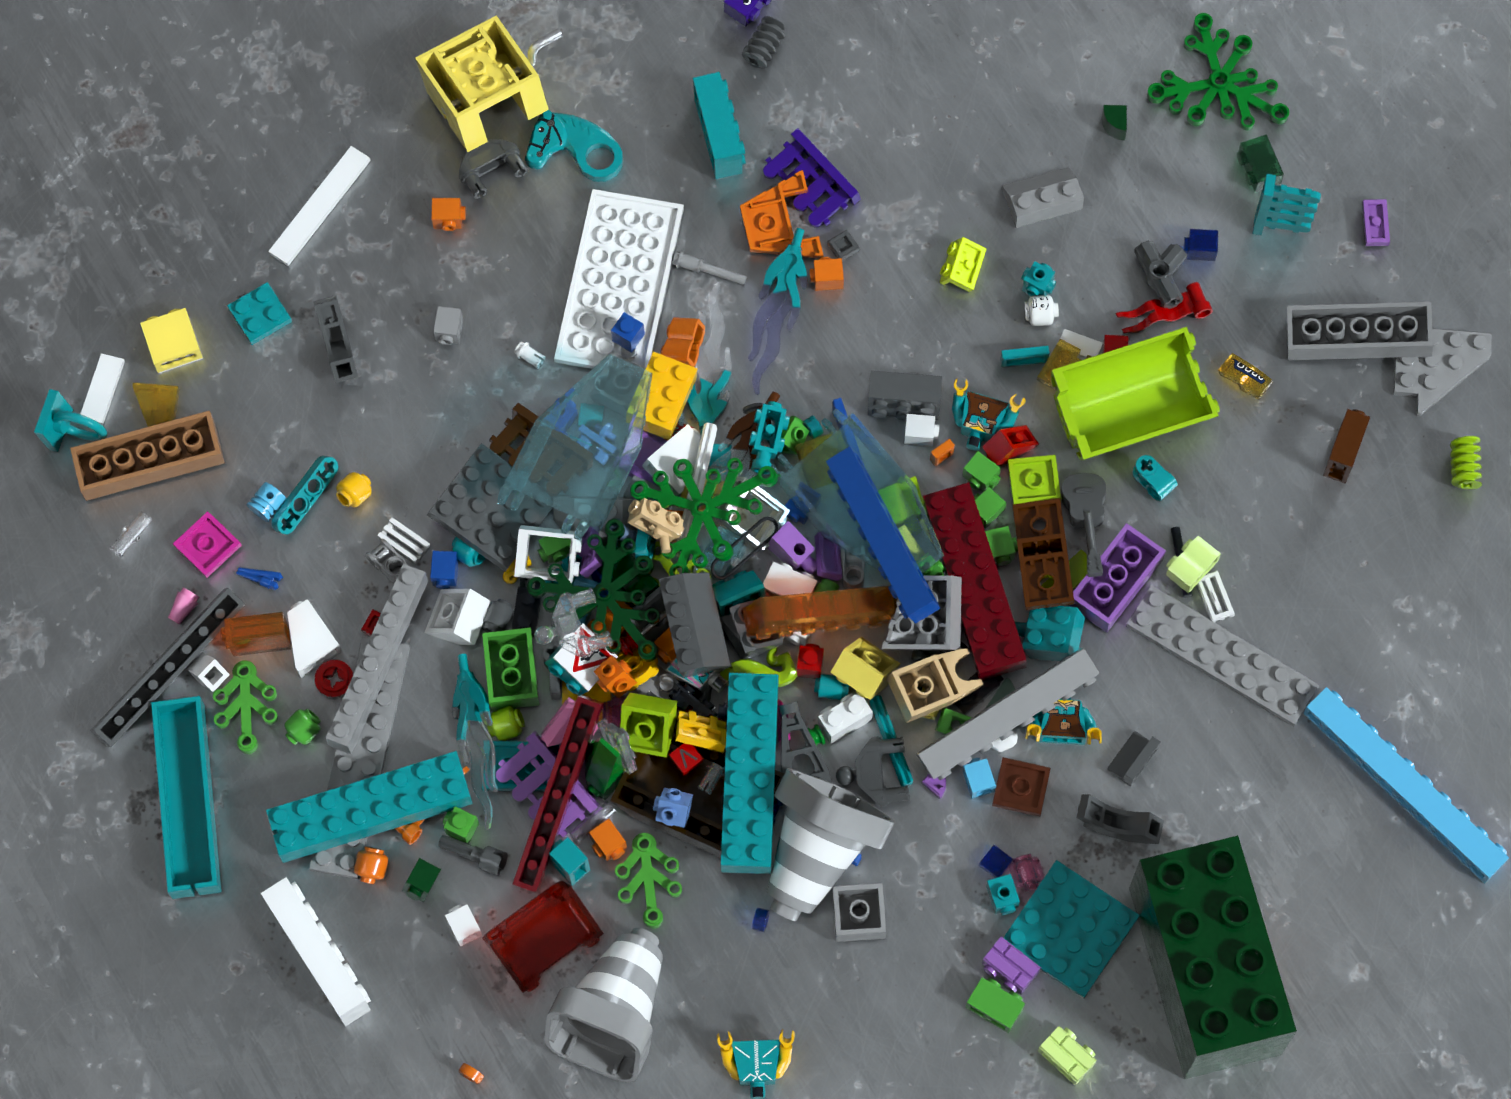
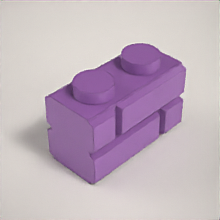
M1003 937L998 939L982 960V964L985 966L983 969L988 975L993 978L998 976L1004 981L1003 985L1006 989L1013 992L1017 991L1020 994L1026 990L1041 969L1040 966Z

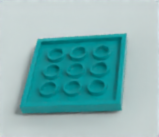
M1056 860L1003 938L1040 966L1043 972L1082 998H1085L1140 915Z

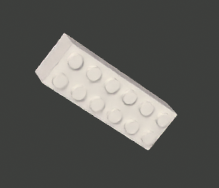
M287 877L263 891L261 895L345 1027L369 1012L371 1009L367 1003L371 1000L361 983L355 985L358 979L348 963L344 965L341 963L345 959L334 942L328 943L332 940L321 922L316 924V921L319 919L309 902L307 901L303 904V901L306 899L296 882L294 881L290 884Z

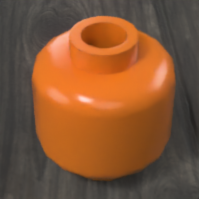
M365 846L364 850H360L357 853L354 873L361 876V882L375 884V880H381L385 877L388 857L384 854V850Z

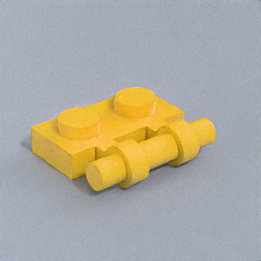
M690 710L688 712L678 711L676 741L724 752L727 732L725 721L718 720V717L711 715L709 717L696 715V712Z

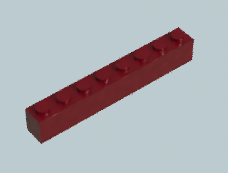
M583 695L577 697L513 885L535 893L540 889L550 860L549 853L552 846L556 843L602 711L603 702Z

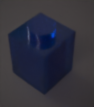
M1190 229L1188 237H1184L1183 249L1187 251V260L1215 261L1218 253V230Z

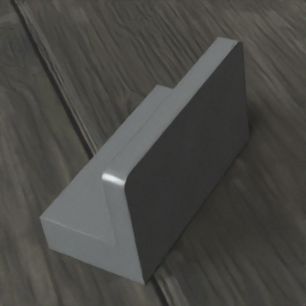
M1134 731L1110 763L1107 770L1131 786L1158 750L1161 741L1153 736L1148 740Z

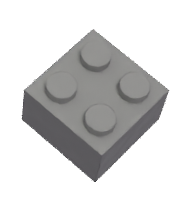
M883 883L833 886L836 942L886 939Z

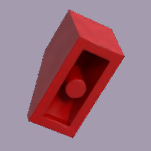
M1027 425L999 430L982 448L986 452L988 459L996 465L1007 464L1008 459H1015L1037 447L1039 443Z

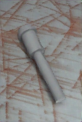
M683 250L681 252L676 251L672 264L676 265V268L683 267L696 273L702 271L742 285L746 282L747 276L704 263V259L684 254Z

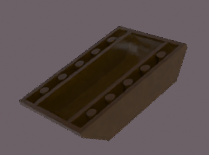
M675 724L668 756L661 757L634 752L610 802L634 819L721 858L726 747L724 752L694 746L704 761L683 775L669 757L671 752L684 744L676 741L677 725ZM775 770L774 794L784 776V773ZM664 788H675L681 792L693 794L690 814L684 828L675 825L668 826L662 822L655 821L657 811L653 810L656 796H661Z

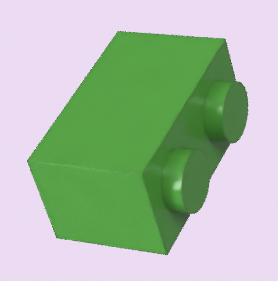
M982 977L968 999L966 1008L1009 1033L1024 1009L1025 1003L1022 1001L1023 998L1013 991L1009 993L1000 988L1001 984L994 979L988 978L986 980Z

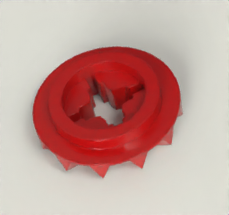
M341 660L326 661L319 666L315 673V685L321 694L329 698L341 697L347 691L353 677V672L350 666ZM337 670L338 678L342 679V681H337L332 688L331 681L327 678L333 677Z

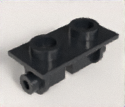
M677 683L676 685L680 689L678 691L674 689L669 694L671 700L677 701V707L684 712L691 705L693 707L691 711L696 712V715L709 717L711 714L713 716L718 715L714 711L716 706L706 698L703 701L695 695L697 691L688 683L684 685Z

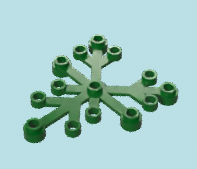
M1207 13L1198 14L1194 20V29L1201 34L1203 42L1199 41L1194 35H1188L1185 38L1184 47L1188 51L1197 50L1207 56L1212 72L1209 78L1188 83L1177 77L1173 71L1165 70L1161 74L1160 80L1162 84H1151L1147 92L1148 100L1155 104L1161 103L1166 97L1176 96L1175 99L1170 101L1169 111L1177 115L1182 112L1183 103L1191 92L1208 89L1200 103L1190 107L1188 110L1187 121L1193 126H1199L1204 123L1206 110L1217 93L1222 106L1220 115L1224 119H1231L1235 112L1228 92L1236 97L1241 114L1240 126L1243 130H1251L1255 123L1248 103L1270 115L1271 120L1276 124L1285 123L1290 113L1289 108L1285 104L1278 103L1273 106L1255 96V94L1264 92L1267 95H1274L1278 88V83L1275 80L1269 79L1264 83L1239 87L1234 84L1244 81L1247 84H1253L1258 77V72L1253 68H1248L1244 72L1230 74L1240 58L1250 53L1253 42L1249 36L1239 35L1236 37L1233 45L1234 51L1221 70L1216 53L1222 44L1228 42L1230 33L1226 29H1219L1213 41L1210 33L1213 19ZM1204 23L1206 27H1201L1199 24ZM1223 34L1226 36V38L1221 39L1219 35ZM1193 41L1195 44L1189 45L1187 42ZM1243 45L1246 49H1240L1238 46ZM1247 74H1253L1254 78H1248ZM1164 76H1170L1172 79L1166 80ZM1220 80L1223 84H1217L1215 81ZM1267 85L1274 86V89H1268ZM1157 93L1160 97H1154L1152 94ZM1177 104L1180 108L1174 109L1172 105ZM1229 109L1231 113L1227 114L1223 110ZM1275 114H1281L1283 118H1278ZM1196 115V116H1198L1200 119H1199V120H1195V119L1192 118V116ZM1249 120L1251 124L1246 125L1243 121Z
M731 458L727 463L729 471L719 495L713 498L715 488L721 481V474L716 469L707 471V483L701 496L692 477L694 467L687 459L677 460L674 463L673 471L679 479L684 481L692 500L675 496L668 483V475L661 470L653 475V481L660 487L661 491L651 489L644 481H636L632 484L630 493L634 499L640 501L643 498H650L659 502L664 509L673 505L690 510L694 517L687 537L673 544L670 543L672 548L670 554L662 553L665 558L672 559L681 551L677 563H674L669 569L670 576L675 575L677 568H682L681 573H690L687 564L691 554L693 556L692 562L697 568H704L708 564V558L702 553L696 541L702 523H704L714 543L712 548L714 556L719 561H727L732 557L733 548L729 542L722 539L713 518L727 521L730 525L736 526L741 522V515L737 510L725 511L717 507L725 503L749 510L754 515L760 514L763 510L760 500L756 498L747 500L738 496L759 485L764 487L774 486L778 481V474L774 468L764 466L758 471L756 476L734 487L738 473L743 469V464L738 458ZM733 463H739L736 469H731ZM685 464V470L679 471V466ZM765 472H770L768 478H763ZM712 474H717L715 480H710ZM659 476H665L662 482H657ZM642 486V492L636 493V489ZM754 503L759 504V507L756 510L751 509V506ZM705 505L704 511H698L699 506ZM736 514L737 519L730 521V516ZM720 546H725V551L719 553L718 548ZM704 557L702 563H696L697 558Z

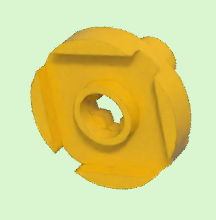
M649 646L643 649V652L646 654L652 651ZM637 648L632 650L633 656L629 654L625 656L622 652L617 655L619 662L623 659L630 667L636 665L634 668H631L630 674L637 683L628 691L637 689L639 685L658 674L657 658L651 662L643 661L638 654Z

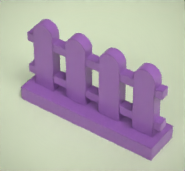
M536 731L526 738L529 742L526 746L523 743L517 746L520 751L509 761L505 762L502 759L498 763L501 768L496 772V778L499 782L504 783L510 779L515 782L517 786L513 789L512 796L516 801H522L528 797L533 803L528 810V815L534 820L542 797L538 799L532 792L545 781L548 782L557 757L553 750L547 747L546 743L540 739ZM538 754L545 761L543 764L535 758ZM530 762L536 770L522 781L516 773ZM578 779L573 791L577 799L575 801L570 800L559 831L562 838L568 834L565 829L577 818L581 821L587 817L584 814L586 810L592 813L600 805Z

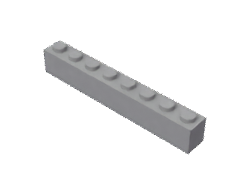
M406 564L402 565L326 735V741L330 747L352 754L428 583L426 572Z
M1080 648L923 748L916 755L932 779L938 777L939 780H942L952 773L950 769L957 764L962 767L972 761L971 755L978 751L981 754L993 747V741L998 738L1001 741L1014 734L1012 729L1018 725L1022 727L1027 726L1035 720L1033 716L1040 711L1042 714H1045L1055 707L1054 702L1061 698L1065 701L1075 695L1076 692L1074 690L1079 686L1083 685L1085 688L1096 681L1095 676L1100 673L1086 650Z

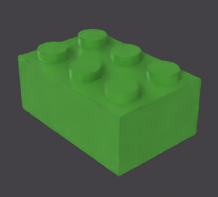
M531 627L482 633L491 711H496L506 706H512L513 708L539 706Z

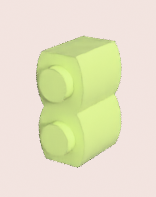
M1199 536L1194 540L1189 539L1181 549L1184 552L1178 557L1174 555L1166 565L1168 568L1166 576L1187 593L1214 567L1221 555L1220 552Z

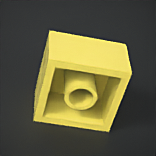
M861 636L843 649L830 673L835 675L839 682L848 684L855 689L856 693L861 697L871 700L889 685L887 677L891 672L897 670L901 663Z

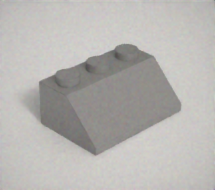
M1068 167L1002 185L1015 228L1082 210L1084 196L1078 179Z

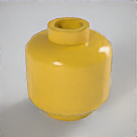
M351 472L337 484L336 497L345 507H358L370 497L372 493L371 481L364 474L360 475L359 473Z

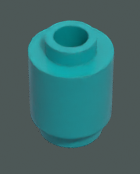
M821 673V677L815 679L814 692L819 693L818 698L841 700L848 695L849 685L839 682L835 675Z

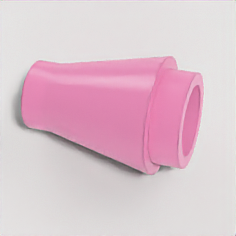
M183 587L180 592H177L168 618L180 625L199 604L197 601L200 597Z

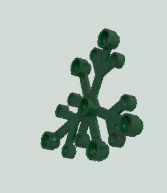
M611 519L605 524V532L608 536L606 548L603 546L601 537L597 534H592L587 539L589 548L595 550L604 562L601 583L597 584L594 588L573 586L564 575L561 565L554 563L549 566L548 573L559 584L545 583L542 578L533 577L527 583V590L534 598H541L546 593L556 594L554 597H546L543 601V607L549 613L555 612L558 606L571 596L590 598L572 613L558 616L555 625L558 632L562 635L573 633L576 628V622L596 607V618L591 624V629L596 635L604 634L607 630L605 620L608 607L613 613L610 639L606 641L608 652L616 654L621 650L620 635L623 626L638 645L640 658L643 661L651 662L657 658L658 648L654 642L646 641L631 620L647 621L652 625L657 624L660 620L658 610L650 608L647 611L624 609L616 601L629 602L636 606L643 605L646 601L643 591L623 592L618 590L638 575L642 577L649 576L653 572L654 565L648 556H639L635 559L632 568L611 583L614 564L636 550V544L631 538L624 539L621 542V547L617 549L618 539L623 537L625 527L619 519ZM613 524L619 526L616 531L610 530ZM593 539L599 540L596 546H592L590 543ZM626 543L633 544L630 550L624 548ZM642 561H646L647 566L645 568H640L639 563ZM559 568L560 572L557 575H553L552 570ZM534 583H540L539 589H532ZM606 590L608 595L600 597V592ZM640 594L642 599L635 601L634 596ZM549 601L555 602L552 608H547L546 604ZM656 613V619H648L649 614ZM563 620H569L568 626H561ZM596 624H603L602 630H595ZM616 642L618 644L617 648L610 649V643ZM646 646L652 647V651L648 654L643 652Z

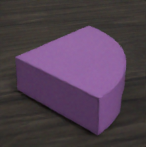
M928 774L923 779L922 784L941 799L946 789V777L942 780H939L938 777L932 779Z

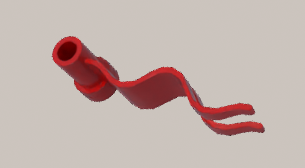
M1194 282L1186 287L1187 292L1181 293L1183 301L1174 308H1164L1160 300L1153 299L1132 311L1117 312L1115 314L1117 318H1136L1148 311L1154 310L1137 325L1123 328L1122 331L1125 334L1145 330L1157 321H1176L1194 313L1197 319L1205 318L1213 310L1210 302L1206 301L1199 282Z

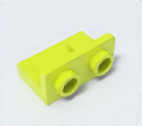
M964 237L951 242L947 248V260L940 270L941 279L939 283L945 285L950 282L968 292L974 290L986 248Z

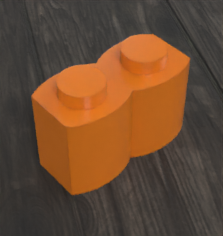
M674 317L667 327L668 339L661 348V355L695 367L699 356V347L704 339L705 325L700 319Z

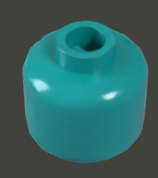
M458 537L454 538L452 551L457 552V560L468 567L480 565L485 561L486 558Z

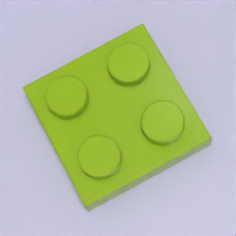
M1056 455L1008 459L1013 504L1060 498L1061 501Z

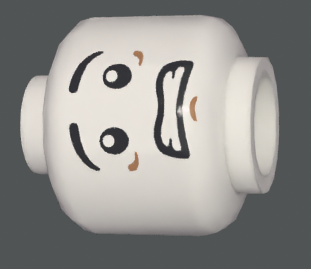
M1050 295L1031 296L1028 302L1024 304L1025 321L1029 320L1032 326L1051 325L1054 322V317L1059 316L1058 303H1053V298Z

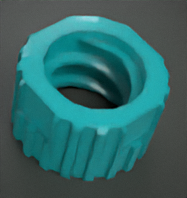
M812 415L803 421V425L810 430L808 435L812 439L824 433L821 424L815 416Z

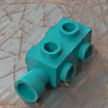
M769 401L768 404H763L761 409L756 410L754 423H757L756 432H751L749 445L752 446L751 454L756 455V459L753 460L751 470L755 473H758L764 466L771 467L770 459H774L778 452L782 453L785 439L781 438L782 430H787L790 417L786 416L787 409L782 408L781 403ZM768 419L772 420L773 423H774V425H772V424H768V425H767V424H766V420H768ZM761 442H767L769 447L761 446Z

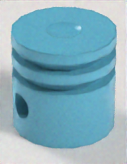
M264 482L254 494V497L250 499L251 502H248L246 505L259 518L269 522L271 520L270 517L274 516V513L285 502L286 497L277 488Z

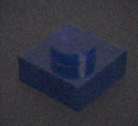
M993 845L981 860L979 866L994 878H997L1005 873L1014 859Z

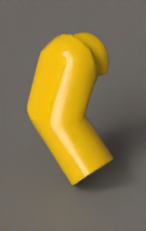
M529 555L527 559V567L532 565ZM514 559L506 572H503V580L507 584H514L518 577H514L516 559Z

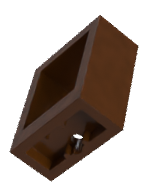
M1347 409L1323 476L1346 484L1370 420V416H1367L1363 411Z

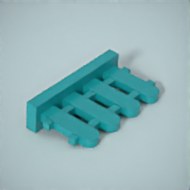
M1266 174L1255 212L1252 234L1262 235L1264 226L1269 227V229L1291 230L1294 233L1310 232L1311 223L1314 221V213L1317 212V203L1320 202L1321 194L1308 188L1299 189L1287 187V185L1283 184L1281 186L1275 185L1276 175Z

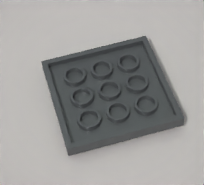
M481 443L430 509L427 516L506 572L516 558L520 526L539 527L554 507V497L548 495L546 489L539 484L531 483L525 474L517 468L511 467L506 460Z

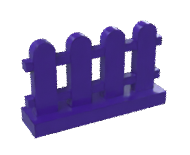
M797 128L791 133L794 141L792 143L786 141L783 144L785 147L783 151L775 158L771 159L769 156L765 160L767 165L763 168V173L768 179H774L779 175L782 181L789 179L801 170L804 172L805 180L812 176L815 181L807 187L808 192L798 194L793 201V205L797 211H804L809 207L812 213L809 215L808 220L812 227H820L823 223L827 226L831 223L829 218L840 208L843 210L848 208L846 203L849 200L855 205L861 200V197L849 181ZM805 153L808 158L805 160L801 154ZM797 160L800 165L789 175H786L783 170L793 161ZM819 168L823 172L821 176L816 172ZM834 184L838 188L836 192L831 188ZM827 192L830 197L817 208L814 202Z

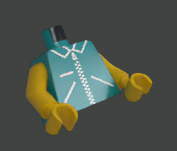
M782 1029L779 1040L732 1041L731 1033L727 1031L729 1038L726 1041H721L719 1033L716 1035L717 1042L721 1047L720 1052L723 1066L732 1079L739 1080L740 1086H750L751 1099H765V1085H774L776 1079L784 1075L791 1063V1044L795 1038L793 1030L791 1038L787 1039L783 1036L784 1029Z

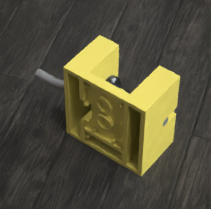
M496 15L415 57L428 95L445 119L447 118L449 126L467 152L488 142L479 113L512 96L528 120L549 110L539 75L533 66L537 61L539 49L563 37L559 28L534 41L528 49L527 59Z

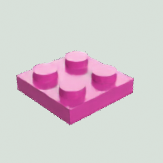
M208 511L173 543L174 547L206 578L242 546Z

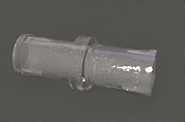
M140 511L130 525L122 529L123 533L110 546V549L113 552L116 551L115 554L119 557L123 556L133 542H137L140 539L139 535L152 522L150 517L146 518V513Z
M606 800L593 813L586 814V818L573 830H570L569 834L580 844L589 835L591 830L615 814L616 810Z

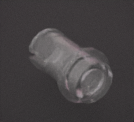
M714 762L711 765H707L706 768L708 770L697 786L703 792L709 783L705 790V793L708 795L712 794L720 777L725 775L723 773L725 769Z

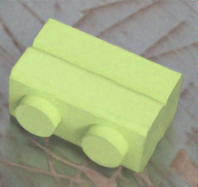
M1058 1026L1040 1045L1038 1052L1073 1085H1076L1095 1065L1097 1060L1094 1056L1096 1054L1087 1045L1082 1047L1075 1041L1077 1037L1070 1029L1066 1027L1063 1030Z

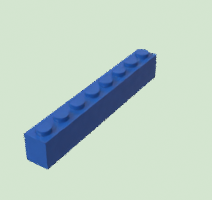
M849 446L828 459L826 463L830 469L827 473L832 482H837L840 488L837 492L843 502H848L850 508L847 511L854 522L858 521L860 527L857 530L864 541L868 540L870 546L867 549L874 560L878 559L880 563L878 570L885 580L888 578L891 584L888 586V589L895 599L898 598L901 602V605L898 607L905 619L910 618L916 624L941 609L858 453Z

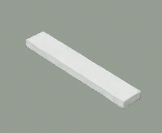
M350 146L268 251L269 255L289 266L371 161L370 157Z

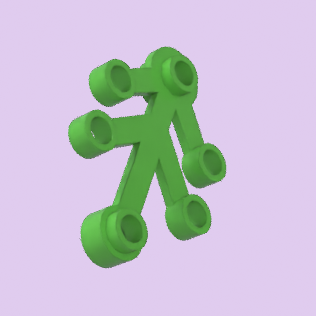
M244 660L238 662L233 667V678L225 687L217 689L213 693L215 703L224 705L228 702V696L240 686V695L224 712H219L214 716V723L218 728H226L229 725V720L241 709L242 735L238 737L237 745L242 753L251 754L258 747V741L252 734L251 708L259 713L265 723L269 725L277 722L278 714L274 709L267 708L250 693V684L262 693L266 701L275 700L277 691L274 686L265 684L256 676L257 669L252 662ZM244 668L249 670L246 675L240 674V671ZM267 690L274 691L270 697L266 696L265 693ZM219 694H225L223 700H217ZM273 713L275 716L272 720H267V714ZM220 717H225L224 723H217ZM249 738L251 739V743L249 745H243V740Z
M640 833L632 841L633 852L624 863L616 866L615 874L618 879H627L630 875V869L640 858L642 868L627 887H623L618 891V899L623 904L630 903L633 899V894L644 882L647 910L643 914V920L647 927L655 929L662 924L663 914L656 905L654 881L666 889L668 894L674 898L681 895L682 886L679 882L671 881L652 867L651 857L664 865L665 870L671 874L678 871L679 862L676 858L668 857L657 849L656 840L651 834ZM647 841L649 845L647 848H641L640 843ZM669 862H675L676 867L674 869H669L667 867V864ZM620 868L627 869V873L625 875L618 874V870ZM672 886H678L679 891L677 893H672L670 891V888ZM623 892H628L630 894V897L628 899H622L621 894ZM650 913L658 915L656 920H650L648 916Z

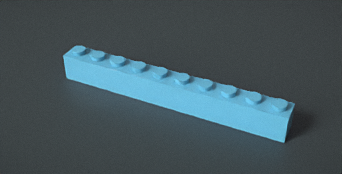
M1326 687L1306 707L1303 714L1485 884L1509 859L1506 855V850L1500 844H1494L1482 827H1476L1470 821V817L1465 811L1457 809L1452 805L1448 795L1437 791L1433 787V782L1427 776H1421L1409 759L1402 758L1396 752L1397 749L1391 742L1384 741L1378 735L1379 733L1374 726L1362 721L1360 714L1354 708H1348L1336 691H1330Z

